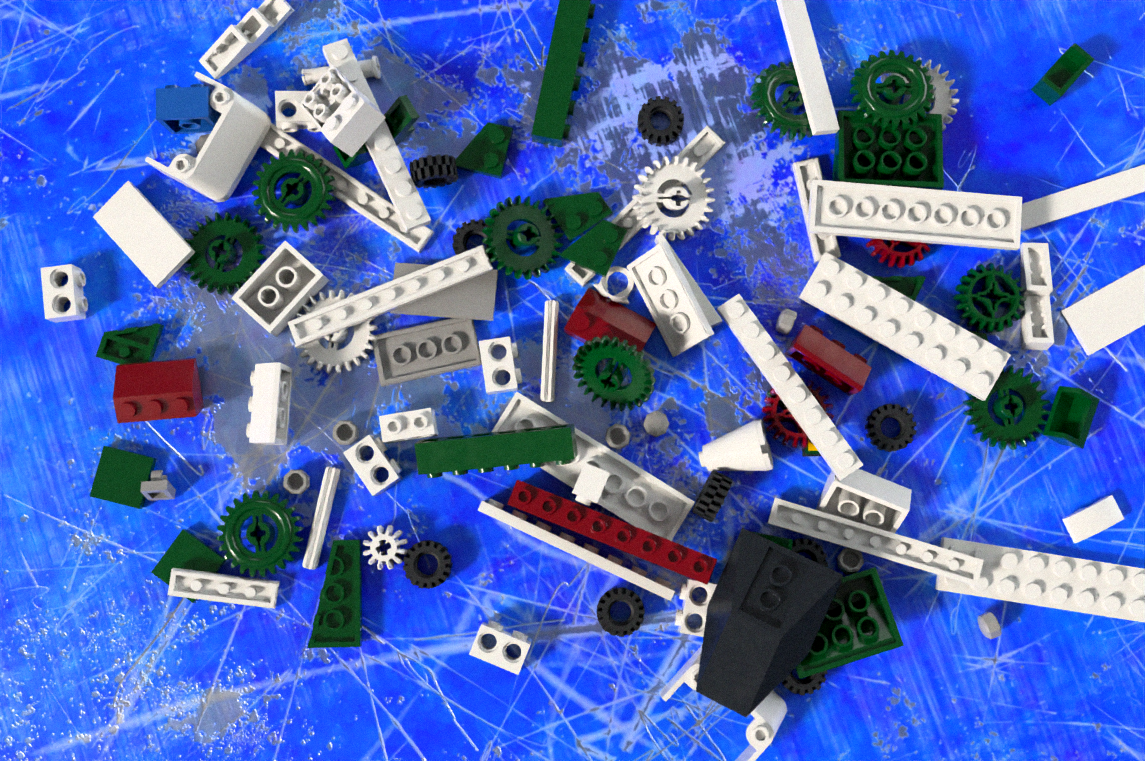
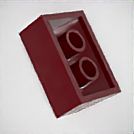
M588 288L568 320L564 333L583 343L588 340L592 341L594 337L602 339L603 336H608L610 340L613 337H618L619 342H623L625 339L628 341V346L635 345L637 346L636 351L640 352L644 349L656 327V323Z
M805 324L799 330L785 354L848 396L860 392L872 367L867 365L868 361L859 354L854 353L852 355L844 350L846 347L841 342L835 339L830 341L824 337V332L818 327Z
M196 358L117 365L113 392L117 423L196 417L204 408Z

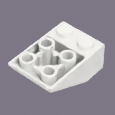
M333 65L321 76L318 83L305 95L303 101L299 104L330 143L351 157L355 155L386 118Z

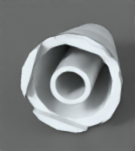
M762 419L753 420L703 445L702 451L699 452L701 466L707 467L708 471L772 470L774 468L773 459Z

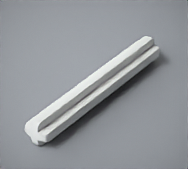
M547 300L545 302L540 396L542 402H554L559 313V302L555 300Z
M325 468L302 564L307 569L315 570L318 567L340 475V469Z

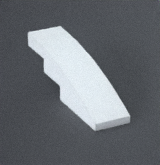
M265 0L258 9L252 7L236 26L231 24L199 62L214 79L218 80L259 47L295 10L286 0Z

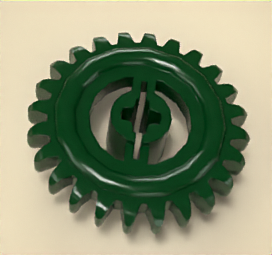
M889 50L888 55L884 51H879L877 57L871 54L868 57V61H861V68H856L854 71L855 76L852 77L850 83L855 86L851 87L849 93L857 95L853 97L851 103L860 102L856 109L857 113L866 110L863 117L864 121L873 116L872 126L882 121V130H885L888 123H891L892 131L897 129L899 123H901L903 130L907 129L909 121L912 126H916L918 118L923 120L926 117V112L932 109L931 103L935 100V96L932 93L935 92L936 87L930 84L933 82L934 77L926 75L929 68H921L922 61L917 60L914 62V55L910 54L908 57H905L904 51H900L898 55H895L894 50ZM896 73L905 77L909 83H906L903 78L896 75L887 77L883 83L875 82L883 74ZM903 95H911L908 101L897 105Z
M779 62L777 66L770 64L768 69H762L760 75H757L754 79L755 83L751 87L753 93L750 96V100L756 101L751 109H760L755 118L758 119L765 116L766 119L762 123V127L771 123L770 134L779 128V138H782L786 132H789L790 141L794 139L796 134L800 141L805 135L811 138L813 135L807 113L794 115L804 102L793 62H789L787 66L784 62ZM783 84L795 85L787 87L776 101L775 92L777 87ZM799 93V95L795 98V100L792 101L793 98L796 96V94Z
M291 149L288 156H285L282 151L279 152V159L271 156L270 165L262 163L265 171L256 172L260 180L253 181L252 184L258 187V189L252 191V195L259 197L253 204L256 207L262 206L258 210V214L260 216L266 214L265 222L267 224L274 220L273 227L275 229H279L282 224L284 232L288 233L290 226H292L293 231L299 233L300 225L306 231H309V222L318 227L317 217L324 220L327 219L322 211L333 210L327 204V201H336V198L330 195L329 192L336 191L337 188L329 185L330 182L335 181V178L332 175H326L330 172V168L328 166L321 167L324 163L322 159L314 161L315 155L313 153H310L305 158L304 150H300L296 156L294 150ZM300 173L301 175L297 179L289 178L281 185L282 196L277 200L276 186L280 179L287 174ZM309 182H311V186H312L311 197L309 198L308 202H307L306 204H304V203L307 201L308 197H309V192H308V189L306 188V185H307ZM293 189L298 190V191H299L298 195L295 196V195L292 193V190H293ZM290 203L297 206L304 204L302 207L295 209L286 208Z
M520 195L516 196L513 202L511 197L506 198L504 204L503 202H498L496 209L493 208L489 211L491 217H487L484 220L489 227L482 229V232L488 235V237L482 239L483 243L489 244L485 252L493 254L490 261L499 262L497 265L498 270L505 267V274L507 276L514 272L516 279H520L522 274L526 280H529L532 275L535 278H539L541 272L548 273L550 271L548 266L553 267L557 263L552 258H558L561 255L555 249H559L564 245L556 241V239L563 236V233H556L554 231L560 226V223L551 224L555 214L545 215L548 206L539 210L540 200H536L530 205V196L526 197L522 203ZM514 221H525V222H527V223H524V224L520 225L519 227H517V228L514 229L513 231H512V230H507V227L509 226V224H510L511 222H514ZM506 241H509L511 246L518 251H524L531 246H535L537 249L530 256H520L509 248Z
M216 212L215 221L206 215V225L196 221L199 231L189 229V232L194 237L193 239L184 238L195 251L185 262V264L191 265L185 268L184 271L186 273H194L190 277L192 282L200 280L197 285L198 288L203 289L208 285V293H213L217 288V294L220 296L224 294L225 289H227L228 294L232 295L234 287L239 290L243 283H246L256 272V269L262 266L259 261L265 260L267 256L260 252L266 249V245L258 244L262 241L263 235H255L258 227L253 225L249 228V219L246 218L241 223L242 219L239 214H236L232 220L229 212L225 213L224 219ZM225 236L224 240H216L217 238ZM237 239L242 246V260L233 270L224 272L227 266L233 265L237 260L238 253L234 247ZM207 251L211 259L215 261L213 269L208 263ZM220 251H227L226 255H219Z
M603 336L602 339L594 337L592 341H585L584 345L580 346L577 350V354L573 358L575 363L572 366V370L576 371L573 378H581L577 387L587 385L584 395L593 392L592 402L601 397V407L607 401H610L611 411L619 403L621 412L624 411L626 406L632 411L635 405L641 407L644 402L649 400L650 395L654 391L653 385L656 382L653 376L655 371L652 367H649L651 364L650 360L643 359L645 353L643 351H636L637 346H628V341L625 339L623 342H619L618 337H613L610 340L608 336ZM605 358H613L606 363L601 373H599L598 362ZM629 368L632 381L625 386H621Z
M1009 365L1005 372L1004 369L1002 370L986 400L982 401L965 392L971 399L963 401V404L970 408L963 412L964 415L971 416V419L967 421V425H975L972 434L981 433V442L989 438L990 447H994L998 442L1000 450H1005L1006 444H1008L1011 450H1015L1017 448L1016 442L1021 447H1026L1025 439L1030 442L1036 441L1032 433H1043V430L1038 425H1046L1047 421L1041 418V416L1050 414L1049 410L1042 408V406L1050 403V400L1041 399V396L1047 393V390L1037 391L1036 389L1041 384V381L1031 383L1030 381L1034 374L1029 373L1023 377L1024 368H1019L1014 373L1013 365ZM1009 390L1016 392L1019 395V397L1015 395H1009ZM996 391L998 398L992 405V411L997 418L1002 419L1003 426L995 423L988 412V401ZM1004 405H1011V410H1005ZM1024 405V413L1021 420L1014 424V418L1022 413Z
M255 490L252 494V499L248 493H244L243 502L238 498H234L235 508L226 506V511L229 515L220 516V519L225 524L217 526V529L222 531L223 534L217 536L216 539L224 541V544L219 547V551L227 550L224 560L233 559L231 568H236L240 565L241 574H244L248 568L251 577H255L258 570L262 577H266L267 568L272 574H277L276 565L286 569L287 566L284 559L294 561L295 558L290 552L300 551V548L294 545V543L304 540L296 535L297 532L304 530V527L295 526V523L301 520L302 517H292L293 512L297 508H286L289 499H284L279 503V493L274 494L271 499L270 491L268 490L264 491L262 497H260L259 491ZM263 514L272 518L278 528V539L269 551H267L266 544L273 541L275 529L272 524L264 522ZM251 516L253 517V523L248 527L246 537L251 544L255 545L256 553L247 549L241 538L242 527ZM257 531H266L265 536L257 537Z

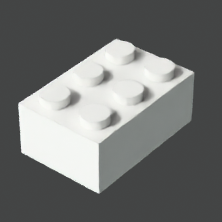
M284 241L235 293L232 299L269 333L277 337L288 326V322L293 320L297 313L301 312L303 309L302 305H307L310 302L309 298H313L329 279L288 242Z

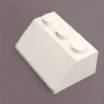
M282 363L255 364V370L251 372L250 383L254 388L253 396H250L248 402L249 412H252L251 422H248L246 428L247 438H250L249 443L287 446L292 368Z
M857 469L841 481L831 471L816 510L896 533L910 511L912 490L861 469Z

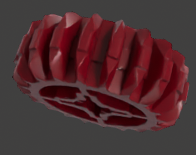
M866 238L871 239L866 244V247H874L875 249L871 256L874 257L879 254L881 256L878 261L879 263H883L888 259V267H893L896 262L899 268H903L905 263L908 266H913L915 260L920 262L924 259L923 254L930 252L928 245L932 244L897 240L895 242L894 240H887V244H885L882 239ZM897 245H904L905 247H912L913 250L897 252L894 251V248Z
M809 381L807 388L825 413L833 408L832 404H824L828 400L829 395L825 394L821 397L819 393L823 388L819 386L816 390H813L814 382ZM772 388L770 394L774 398L766 397L764 402L770 406L762 408L763 413L770 414L762 419L763 423L771 422L766 431H776L773 436L774 440L782 436L784 439L781 445L783 446L788 443V440H791V447L793 449H796L798 441H800L802 448H807L808 440L810 442L811 440L790 411L786 409L777 413V404L781 399ZM826 413L831 420L834 418L833 414ZM780 421L792 423L795 431L798 433L787 430Z

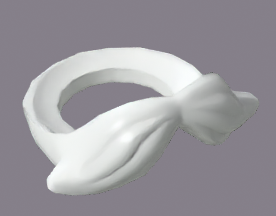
M613 266L610 268L606 278L602 277L599 283L594 284V287L602 296L609 297L615 303L629 304L628 296L634 287V280L626 268ZM615 272L623 273L628 279L627 288L614 296L610 295L607 289L609 276Z

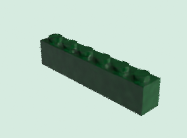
M559 0L531 133L532 142L562 147L563 140L569 139L571 125L567 124L568 116L574 115L576 101L572 100L573 92H578L581 76H577L578 68L584 66L586 52H582L583 44L589 42L591 28L587 27L588 20L594 18L596 4H593L592 0Z
M574 424L422 439L414 444L418 475L427 474V478L441 477L443 472H452L453 475H464L468 473V470L478 469V473L494 471V467L504 466V470H515L520 468L519 465L530 464L531 468L545 466V462L555 461L556 465H565L572 463L571 459H575L578 455Z

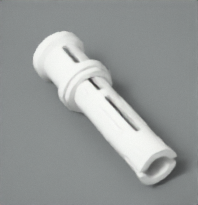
M372 56V59L357 61L365 78H381L380 64L377 56ZM330 66L302 69L301 74H304L302 76L304 85L317 84Z

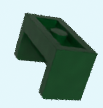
M1074 43L1060 56L1031 90L1051 106L1093 62L1094 58Z
M1059 386L1043 435L1061 445L1083 449L1100 399L1080 388Z

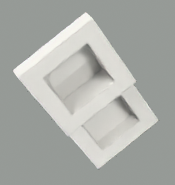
M1113 495L1103 497L1088 507L1075 511L1062 520L1073 542L1078 543L1122 521L1124 517Z

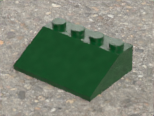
M838 110L837 121L840 129L835 136L833 181L942 190L944 188L942 114H926L923 120L918 118L916 126H912L909 121L906 130H903L901 123H899L897 129L892 131L891 123H888L885 130H882V121L872 126L873 116L864 121L863 117L866 111L857 113L856 111Z
M876 567L843 577L838 592L808 655L796 667L800 679L904 646Z

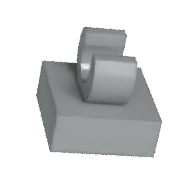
M163 470L151 471V481L141 482L140 492L149 501L175 499L176 489L168 481L167 475H163Z

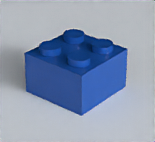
M192 84L190 87L166 85L165 88H156V120L171 134L211 133L221 113L214 110L210 105L212 91L204 84Z

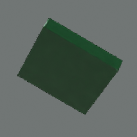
M104 446L90 497L143 509L146 497L140 492L141 482L151 481V471L154 470L157 458Z
M182 529L151 573L169 585L172 568L218 573L226 560L188 530ZM187 598L192 603H196V601L198 600L193 598Z

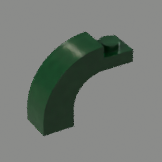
M407 95L398 97L384 114L386 117L384 120L396 145L401 143L415 130L413 124L420 117ZM365 143L353 157L335 145L333 147L345 169L373 160Z

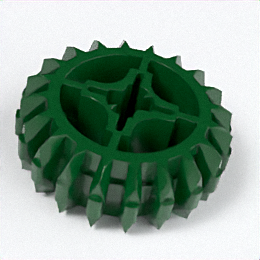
M993 263L987 264L986 268L980 264L976 266V270L972 268L968 270L967 276L963 275L959 279L962 284H958L955 287V290L961 294L953 297L954 300L960 301V304L955 306V310L962 309L964 312L959 316V319L968 318V327L976 323V331L980 332L985 328L988 334L992 333L994 329L996 332H1001L1004 327H1012V321L1020 319L1017 312H1022L1025 309L1019 303L1026 301L1027 298L1020 295V292L1024 291L1025 287H1018L1016 284L1020 281V278H1011L1013 270L1003 273L1004 266L999 265L995 269ZM980 279H984L981 292L972 294L975 283ZM998 284H1000L1003 287L1005 292H1002L999 289ZM988 295L989 298H993L995 301L991 302V299H986L984 296ZM1007 303L1003 315L1000 318H995L998 305ZM973 304L981 308L982 314L976 310Z

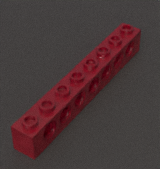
M520 480L516 481L508 501L510 506L706 585L710 581L718 560Z

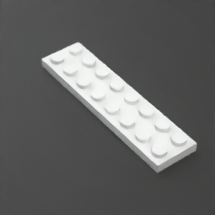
M813 179L810 186L807 233L1018 250L1020 249L1022 197Z
M827 252L823 254L799 296L805 302L982 401L986 400L1011 354Z
M516 392L492 432L565 425L568 423ZM576 428L575 435L578 455L575 459H571L572 463L556 465L555 461L545 462L546 465L540 467L573 489L585 463L610 473L597 504L631 525L672 541L695 503L690 498Z
M941 537L940 547L982 559L984 562L977 586L937 575L936 590L1145 623V569Z

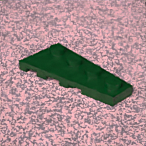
M361 539L333 540L325 573L326 577L321 589L317 614H315L313 630L307 648L362 646Z

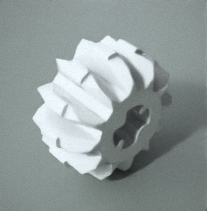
M380 525L377 526L378 535L373 531L368 532L372 541H363V545L370 546V550H365L363 555L372 554L373 557L369 559L368 563L372 565L378 560L377 568L379 570L384 568L385 561L388 569H393V560L398 564L403 562L398 554L406 555L408 550L400 548V545H404L408 541L407 539L398 540L403 533L401 530L396 531L392 535V525H388L386 532L383 526ZM383 540H386V544H391V548L387 550V555L385 551L381 552L380 550Z

